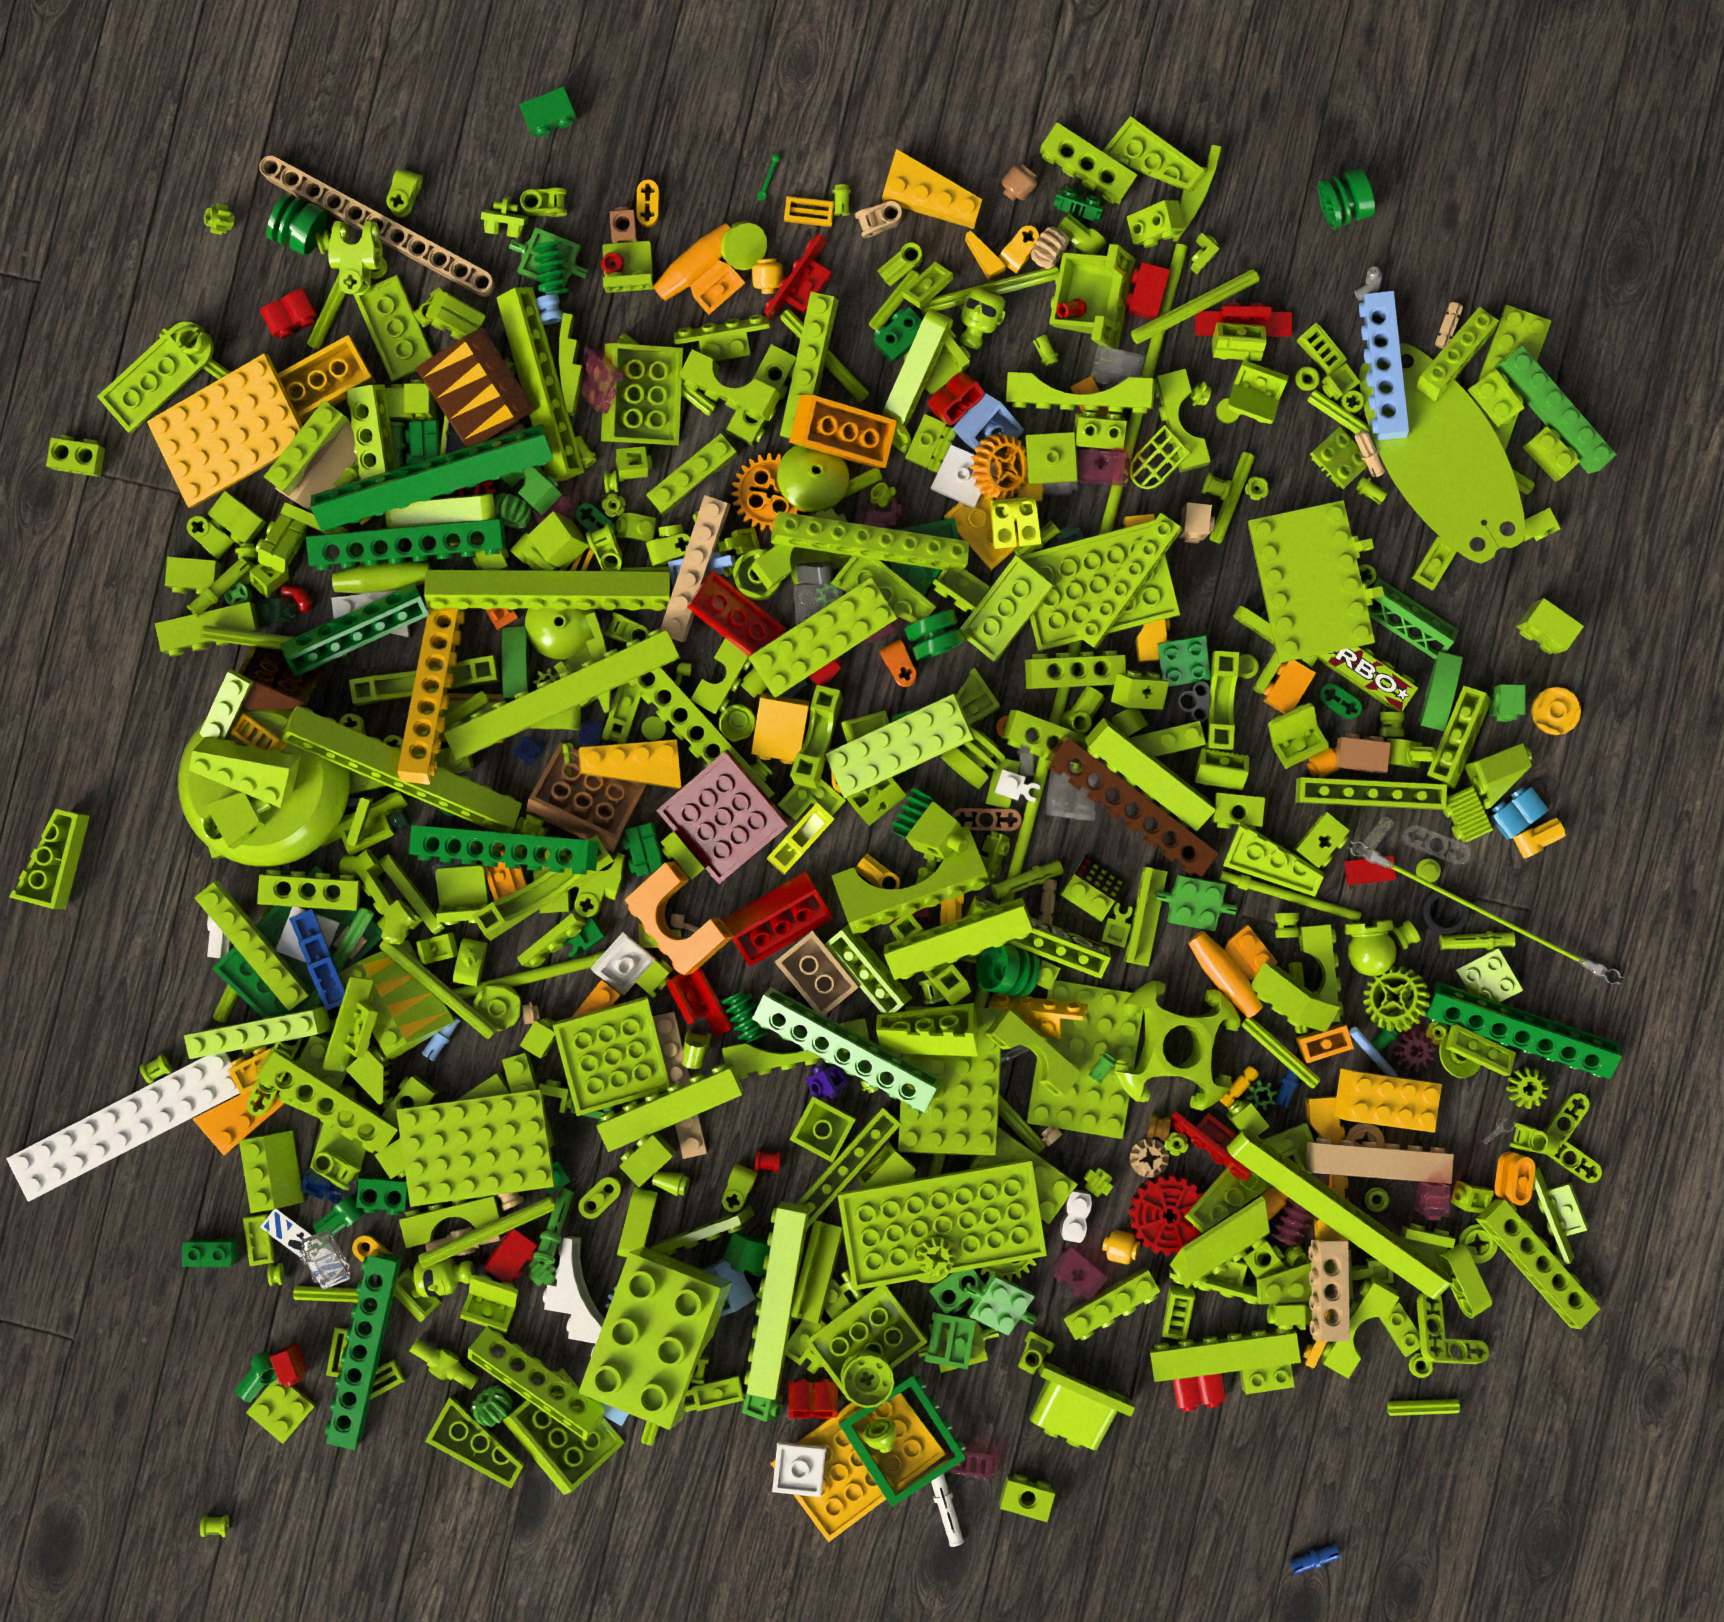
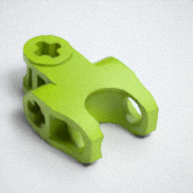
M334 221L328 246V259L332 269H339V285L342 291L347 294L361 296L368 293L371 288V270L381 268L382 244L379 228L375 222H365L362 238L358 243L353 244L349 238L347 223Z
M618 853L611 868L605 871H598L575 886L579 888L575 901V910L579 915L587 918L594 917L599 913L604 897L616 900L623 881L626 855ZM591 899L590 903L594 905V908L584 912L585 907L582 906V903Z

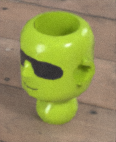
M975 287L968 296L966 295L965 303L960 308L962 309L961 321L967 326L966 331L960 336V343L970 348L978 349L982 345L983 332H993L997 325L1002 324L1006 312L1003 311L1005 307L1003 297L992 291Z
M451 1257L427 1268H423L419 1261L414 1266L415 1288L422 1297L452 1294L457 1289L458 1282L469 1284L472 1275H476L473 1262L463 1261L456 1265Z

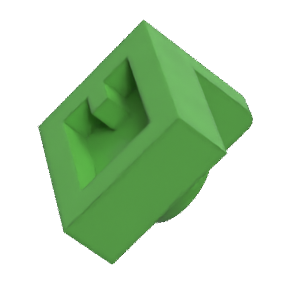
M746 1391L742 1413L764 1422L778 1419L783 1410V1396L778 1394L776 1399L773 1400L750 1395Z

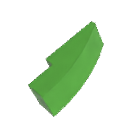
M525 626L502 628L503 698L515 699V695L528 690L530 693L528 638Z
M1438 651L1425 693L1426 699L1419 718L1421 726L1445 731L1458 683L1462 656Z

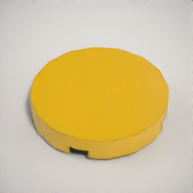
M1552 687L1545 689L1536 696L1532 704L1531 714L1537 728L1547 734L1559 735L1569 732L1576 726L1580 719L1581 707L1574 693L1566 688Z

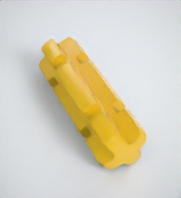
M1248 1066L1243 1071L1244 1074L1240 1075L1232 1083V1088L1220 1099L1223 1105L1230 1107L1235 1102L1234 1099L1238 1098L1249 1087L1250 1081H1254L1259 1076L1258 1071L1252 1066Z

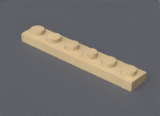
M675 1011L652 1016L670 1086L678 1082L681 1085L690 1082L688 1068L682 1064L684 1049ZM699 1114L675 1124L683 1159L707 1154Z

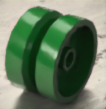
M953 609L927 617L904 628L909 641L924 639V641L916 644L912 649L917 661L941 655L966 642L961 629L945 631L954 626L958 621Z

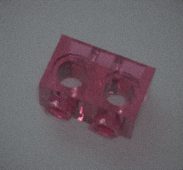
M1416 1181L1415 1210L1428 1220H1441V1216L1449 1217L1451 1187L1443 1183Z

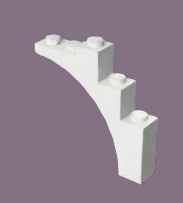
M574 1236L565 1237L558 1250L560 1264L555 1273L557 1283L547 1285L543 1294L544 1310L571 1314L567 1323L568 1339L595 1343L596 1345L605 1318L591 1299L583 1278L580 1260L581 1238Z

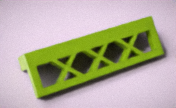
M1143 867L1124 962L1149 966L1162 902L1155 900V895H1157V890L1164 891L1168 873L1166 871L1150 867Z
M814 1221L790 1313L791 1317L821 1323L844 1234L842 1227Z

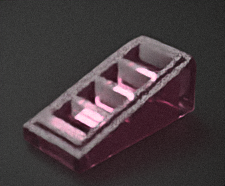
M945 1447L946 1455H944V1461L954 1454L950 1447ZM967 1449L963 1451L964 1455L967 1456L966 1469L962 1468V1461L956 1467L947 1471L948 1473L990 1480L994 1477L996 1453ZM973 1457L977 1458L976 1470H972ZM983 1459H987L985 1471H982Z

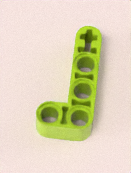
M270 1015V1016H266V1017L263 1018V1019L271 1018V1017H275V1016ZM304 1037L298 1038L296 1044H290L287 1040L276 1042L274 1048L294 1060ZM281 1072L277 1079L283 1082L288 1072ZM257 1080L246 1104L249 1113L255 1116L266 1113L272 1106L279 1090L275 1087L269 1089ZM262 1093H266L267 1095L262 1101L265 1107L262 1106L260 1109H257V1104L254 1101H257Z

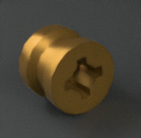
M1151 1114L1148 1121L1147 1138L1159 1137L1162 1141H1167L1171 1118L1166 1116L1158 1118L1157 1115Z

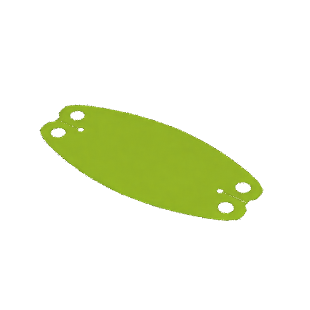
M1401 343V356L1409 354L1414 359L1413 366L1407 369L1402 368L1409 432L1407 438L1377 441V433H1372L1371 419H1375L1374 410H1370L1369 395H1372V386L1368 387L1366 373L1370 372L1369 363H1363L1359 374L1360 391L1364 398L1363 406L1376 448L1380 451L1379 455L1390 477L1416 513L1457 552L1469 560L1484 563L1493 558L1496 550L1499 548H1512L1524 540V511L1510 462L1493 427L1477 404L1457 381L1454 384L1451 383L1436 402L1416 388L1420 375L1433 360L1416 347ZM1385 362L1377 364V367L1381 370L1389 369V365ZM1387 385L1379 387L1383 393L1392 392V389ZM1386 408L1382 410L1383 415L1386 417L1395 415L1391 409ZM1486 520L1487 525L1483 526L1481 521ZM1508 521L1515 525L1513 535L1504 536L1501 534L1499 529L1503 522ZM1475 537H1480L1485 541V548L1480 552H1475L1470 548V541Z

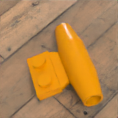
M726 223L695 242L667 268L654 284V290L664 301L691 287L693 298L710 315L745 284L730 264L720 261L723 257L721 254L722 237L730 229Z
M1249 925L1243 926L1230 937L1224 949L1204 931H1200L1188 941L1202 969L1237 1009L1250 1018L1263 1008L1249 980L1256 977L1264 962L1276 965L1278 962Z

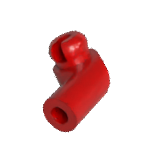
M290 585L282 586V597L294 598L301 612H309L311 610L313 601L305 588Z

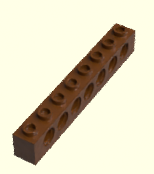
M1062 736L1045 759L1050 763L1049 768L1059 776L1063 773L1069 777L1068 783L1077 790H1080L1081 787L1088 792L1086 797L1097 805L1100 802L1108 807L1105 811L1115 819L1121 817L1125 820L1124 826L1135 834L1137 831L1145 836L1143 840L1153 848L1156 845L1164 850L1162 855L1171 862L1177 860L1181 863L1180 869L1192 877L1195 874L1202 877L1219 854L1068 737ZM1076 758L1079 762V767L1076 771L1072 772L1069 764L1071 760ZM1096 773L1098 781L1094 786H1090L1088 778L1091 774ZM1115 788L1117 795L1110 801L1107 798V792L1109 789ZM1133 802L1135 804V811L1128 815L1126 807L1129 803ZM1153 817L1154 825L1152 828L1146 829V819ZM1171 831L1173 838L1166 844L1164 842V835L1166 832ZM1189 845L1191 847V854L1184 858L1182 851L1184 847Z

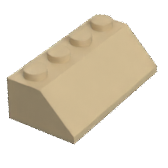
M347 421L336 437L318 450L309 462L303 479L289 496L277 487L275 489L312 512L310 507L311 495L333 489L332 484L343 475L347 466L351 467L358 459L354 450L355 439L354 432L351 429V422Z

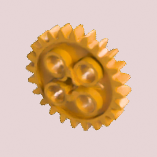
M770 453L767 455V460H763L761 455H758L757 463L749 459L751 467L748 468L742 465L744 474L736 473V477L740 482L732 483L733 487L737 488L738 491H734L731 494L733 497L739 498L733 502V505L741 506L737 514H746L743 521L746 523L752 520V528L760 524L761 532H764L766 526H769L772 533L773 519L777 515L773 510V506L777 502H784L787 505L784 511L786 513L797 514L798 511L806 512L790 504L784 497L772 495L771 498H768L765 492L750 490V487H756L764 491L774 488L775 493L782 494L777 483V470L781 461L780 454L777 455L775 460H772ZM758 474H767L768 481L765 484H758L755 481ZM755 496L763 499V504L758 508L750 505V500Z

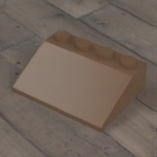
M560 742L529 797L526 812L584 840H589L597 835L606 850L614 853L647 784L580 774L578 750L568 746V751L572 756H575V761L570 758V763L565 764L564 754L561 753L563 743ZM568 767H571L572 777L566 775Z

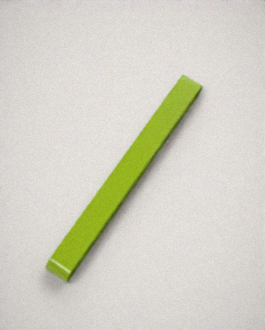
M1243 1129L1227 1146L1229 1154L1241 1164L1430 1298L1437 1299L1453 1283L1452 1277L1446 1270L1251 1131Z

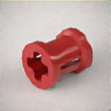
M757 1149L755 1171L767 1169L779 1173L781 1151L769 1153Z

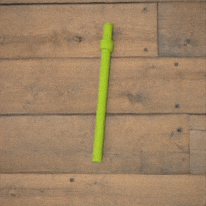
M1222 871L1219 880L1235 884L1237 888L1246 891L1247 889L1255 890L1358 922L1361 917V912L1252 880L1247 875L1241 874L1238 876Z

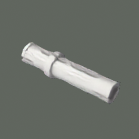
M943 1473L931 1481L935 1494L933 1499L938 1504L949 1545L954 1547L963 1544L964 1539L952 1503L953 1494L948 1489ZM940 1488H942L943 1495H944V1498H945V1501H946V1505H944V1501H943V1498H942V1495H941V1492H940ZM947 1512H949V1515H950V1518H951V1521H952V1525H953V1528H954L953 1530L951 1529V1525H950V1522H949V1518H948Z

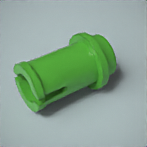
M1106 1051L1100 1055L1101 1059L1091 1073L1088 1074L1100 1084L1111 1068L1115 1067L1117 1061L1113 1055Z

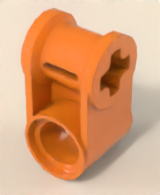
M901 639L879 649L887 668L890 669L897 684L901 687L913 685L916 680V670ZM902 670L911 672L909 680L906 681L905 678H899Z

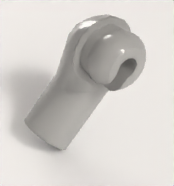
M1370 267L1367 271L1365 285L1354 291L1359 301L1363 300L1364 294L1377 293L1380 290L1382 272L1378 267Z

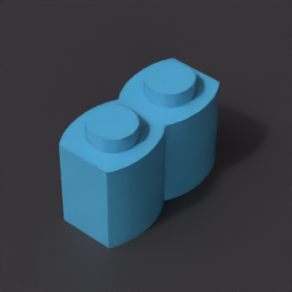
M1523 786L1511 794L1513 799L1508 803L1502 801L1492 808L1494 813L1489 817L1506 840L1516 836L1549 810L1532 787L1526 789Z

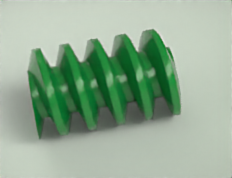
M560 241L544 242L533 247V251L539 253V255L534 257V261L541 263L535 267L537 272L542 273L537 276V281L543 283L538 286V290L545 292V294H559L569 291L568 288L562 287V284L568 282V279L561 278L560 276L567 272V269L559 268L560 264L565 263V259L558 258V255L564 253V250L557 248V245L563 243Z
M911 788V792L915 797H906L910 805H901L905 813H896V817L900 822H891L895 830L890 831L907 840L906 836L929 807L931 801L934 800L915 788Z
M744 990L724 999L722 1004L731 1005L726 1010V1013H734L735 1015L730 1019V1022L739 1023L734 1028V1031H742L737 1038L738 1040L746 1039L745 1043H748L767 1034L768 1030H760L761 1026L758 1022L752 1020L755 1014L752 1010L756 1007V1003H748L752 998V994H744L746 991Z

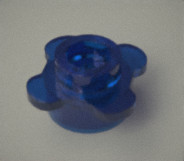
M525 736L521 739V744L514 748L513 754L515 757L522 758L525 764L532 765L537 755L542 752V746L533 743L530 737ZM527 748L530 749L529 753H526L525 751Z

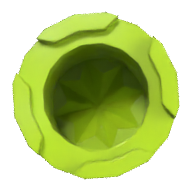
M1393 920L1372 921L1373 926H1365L1361 922L1345 924V935L1353 937L1348 945V957L1351 965L1359 973L1374 977L1390 970L1396 958L1394 940L1388 935L1389 930H1394Z

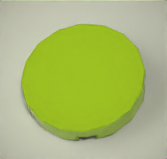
M748 221L733 224L732 228L724 233L721 241V254L730 266L739 270L752 269V266L757 263V259H763L767 249V237L764 231L753 222Z
M501 983L489 984L480 989L473 1003V1008L497 1028L496 1031H502L513 1026L520 1017L522 1007L520 996L510 986Z

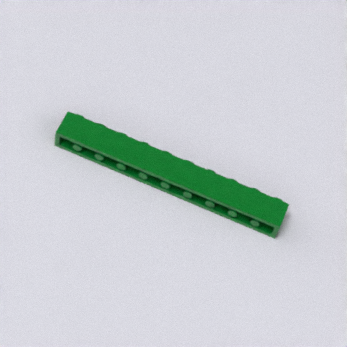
M540 424L311 495L310 507L321 531L327 529L335 530L343 524L357 523L369 516H380L395 508L402 509L418 501L425 502L431 500L437 495L451 494L463 487H474L480 482L489 479L497 480L503 475L512 472L519 473L528 467L545 465L549 461L554 460L553 450L544 425Z

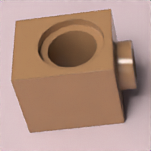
M629 207L615 208V211H609L613 244L638 242L634 210H629ZM628 221L630 225L626 230H619L617 228L619 222Z

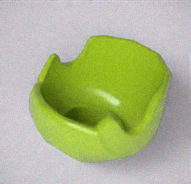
M733 704L726 707L719 717V729L722 735L732 742L748 738L755 728L753 712L742 704Z

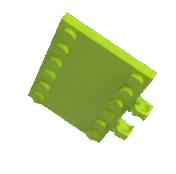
M1344 500L1248 521L1278 664L1375 643L1367 606L1373 605L1372 599L1384 596L1382 586L1367 589L1366 584H1362L1357 559L1360 558L1359 552L1374 548L1372 538L1359 541L1358 536L1352 537Z

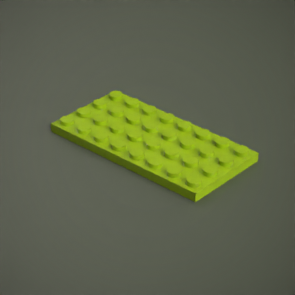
M1031 1159L837 1193L853 1291L935 1276H929L922 1271L916 1258L919 1246L931 1237L945 1238L955 1249V1264L949 1272L944 1274L1047 1256ZM940 1249L936 1254H928L933 1259V1266L937 1260H944L940 1255Z

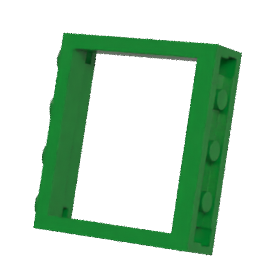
M912 1372L894 1383L892 1393L884 1403L871 1408L858 1406L838 1419L839 1426L891 1507L966 1459L963 1451L967 1449L959 1437L954 1439L950 1432L953 1430L952 1425L946 1416L944 1418L940 1417L937 1412L940 1409L938 1403L933 1396L928 1398L924 1392V1389L927 1388L920 1376L915 1378ZM911 1386L954 1455L898 1492H895L853 1424Z

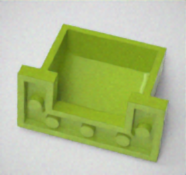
M1109 244L1107 256L1063 253L1060 270L1055 279V295L1051 299L1052 311L1049 324L1057 328L1092 334L1091 340L1108 352L1117 353L1126 311L1125 302L1130 291L1136 259L1121 246ZM1075 298H1080L1086 302L1087 311L1081 317L1069 316L1060 318L1057 314V305L1059 303L1070 302Z
M1044 1360L1038 1367L1040 1376L1046 1379L1029 1419L1034 1424L1044 1428L1046 1434L1055 1438L1058 1435L1067 1438V1443L1078 1448L1080 1445H1083L1089 1449L1097 1450L1118 1411L1130 1417L1132 1416L1135 1407L1130 1398L1109 1389L1107 1392L1066 1374L1064 1369Z

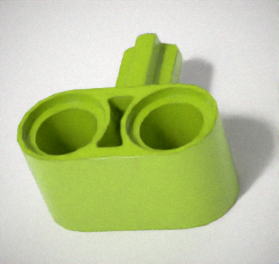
M1128 708L1110 718L1112 724L1127 736L1148 725L1139 708Z
M1387 739V742L1391 743L1388 764L1420 768L1421 761L1433 762L1437 757L1436 749L1433 747H1422L1423 743L1403 739Z
M462 939L455 965L453 982L478 987L487 952L486 942Z

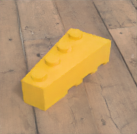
M896 149L882 195V202L894 201L901 208L974 229L982 199Z
M677 740L581 747L578 749L580 774L673 789L681 788Z

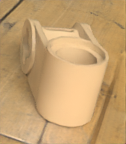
M887 201L874 207L865 208L855 214V218L859 219L863 232L861 235L863 238H869L897 227L903 218L900 205L894 201ZM888 210H895L898 212V215L894 219H888L885 217V213Z

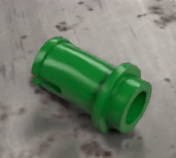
M1387 1027L1382 1028L1383 1030L1370 1043L1380 1053L1393 1040H1397L1396 1037L1399 1034L1395 1030L1391 1032L1387 1030Z

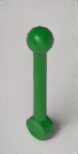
M778 153L771 156L772 163L762 190L757 194V199L760 202L765 201L767 198L766 191L775 166L781 159Z

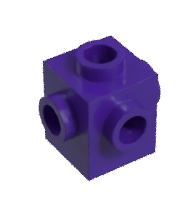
M824 1063L812 1070L813 1075L805 1079L814 1097L818 1099L826 1097L827 1100H830L840 1094L838 1090L850 1084L843 1069L836 1064L826 1067Z

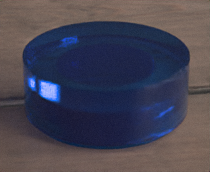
M588 722L581 726L579 739L584 745L593 747L601 743L603 730L598 724Z

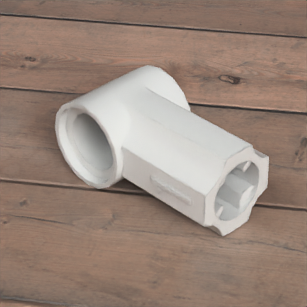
M208 915L207 926L210 935L207 957L223 958L231 950V941Z

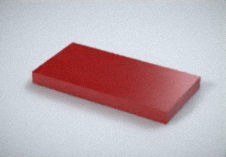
M713 569L708 572L687 605L689 610L747 656L764 647L787 630V628Z

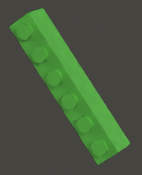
M1523 346L1512 349L1495 365L1499 372L1505 374L1511 386L1549 429L1553 428L1561 436L1560 440L1566 447L1570 446L1575 450L1578 455L1576 458L1580 461L1579 464L1588 474L1600 471L1616 456V453Z

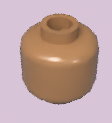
M1024 164L1021 166L1014 165L1002 179V185L1005 188L1003 193L1012 201H1015L1016 198L1022 201L1026 200L1037 186V181L1035 180L1037 175Z

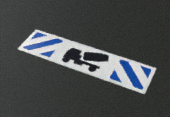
M274 1209L260 1226L264 1231L268 1230V1234L333 1282L349 1264L277 1209Z

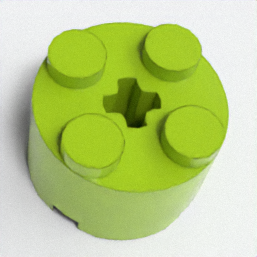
M761 549L752 550L740 556L733 570L734 581L738 590L749 599L755 601L770 599L778 592L782 584L781 581L768 590L760 579L758 581L755 580L752 575L754 571L751 565L755 561L754 556Z

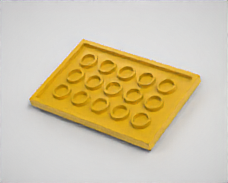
M268 354L260 355L147 421L188 508L199 505L276 461L303 427Z
M902 1393L896 1395L853 1424L895 1492L946 1455V1452ZM853 1402L838 1411L837 1418L825 1420L796 1442L799 1444L826 1446L821 1497L793 1495L828 1542L886 1500L838 1424V1419L858 1407ZM879 1419H890L896 1426L894 1447L886 1453L870 1447L863 1439V1432L866 1427ZM776 1458L770 1462L774 1469Z

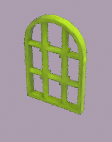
M1164 425L1137 452L1131 461L1130 477L1134 484L1140 488H1156L1165 482L1168 476L1191 452ZM1166 430L1170 435L1162 444L1158 445L1155 442L1156 438ZM1174 438L1179 445L1170 454H1167L1162 448ZM1153 444L1157 449L1148 459H1144L1141 454ZM1182 447L1186 453L1175 463L1171 457ZM1161 453L1165 459L1157 468L1153 469L1148 463L1157 454ZM1139 459L1143 464L1134 472V464ZM1170 462L1173 467L1161 478L1157 472L1166 463ZM1147 467L1151 474L1140 484L1135 477L1143 468L1146 469ZM1152 477H1156L1159 480L1153 486H1145Z

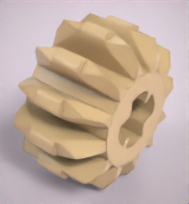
M1054 226L1046 228L1033 246L1031 252L1032 260L1047 270L1054 267L1069 244L1068 236L1064 234V231Z

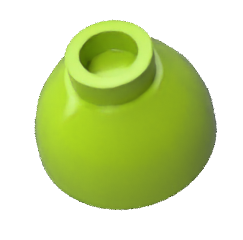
M876 1420L864 1430L863 1439L870 1447L880 1450L882 1453L889 1452L894 1447L896 1426L892 1420Z

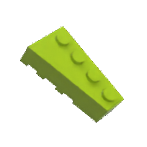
M205 736L192 751L189 771L281 808L293 793L302 754L294 752L291 755L284 754L282 750L278 749L262 750L258 749L256 745L248 744L247 746L237 745L234 741Z
M55 809L41 836L42 840L37 849H34L30 856L32 859L26 870H23L21 873L20 881L16 889H13L10 898L51 909L66 910L90 816L69 810Z
M974 1003L877 1015L876 1032L879 1044L892 1053L978 1057V1022Z
M453 1396L449 1397L425 1441L510 1489L515 1484L525 1465L493 1433L482 1424L480 1425L473 1415Z

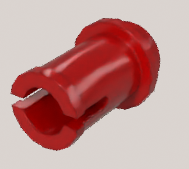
M1080 298L1057 305V314L1060 318L1069 316L1081 317L1087 311L1086 302Z

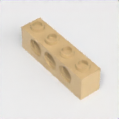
M1339 1239L1311 1240L1308 1252L1312 1271L1309 1273V1282L1312 1286V1296L1309 1299L1310 1309L1312 1310V1321L1310 1322L1311 1335H1313L1314 1340L1321 1342L1350 1341L1348 1241ZM1329 1259L1331 1262V1267L1328 1271H1326L1324 1265L1325 1262ZM1330 1284L1331 1293L1326 1296L1325 1288ZM1330 1309L1332 1316L1327 1321L1325 1314Z

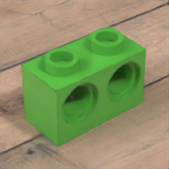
M1498 685L1490 688V699L1492 701L1489 706V717H1497L1498 722H1511L1512 720H1517V716L1525 714V685Z
M975 1269L949 1273L943 1280L935 1282L928 1287L929 1292L945 1314H948L950 1311L952 1314L956 1313L964 1307L963 1302L970 1297L972 1300L975 1298L964 1292L965 1287L961 1284L963 1277L967 1275L974 1277L975 1283L973 1285L978 1288L985 1284ZM945 1290H952L955 1293V1298L952 1301L947 1302L942 1299L941 1296Z

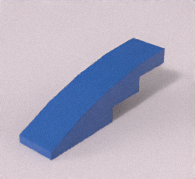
M313 908L290 917L289 920L299 940L298 944L308 964L307 968L326 1011L341 1005L346 989Z

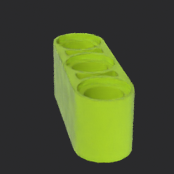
M634 1187L617 1252L618 1256L627 1258L629 1252L642 1246L645 1247L658 1192Z
M1457 1244L1454 1248L1439 1255V1264L1452 1277L1453 1283L1450 1287L1462 1312L1467 1317L1473 1318L1492 1306V1300L1471 1254L1464 1245Z

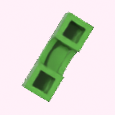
M537 465L528 467L522 472H512L501 477L511 488L519 480L526 478L525 485L518 493L542 516L562 495L556 489L558 483L549 475L543 477L540 474L543 470Z

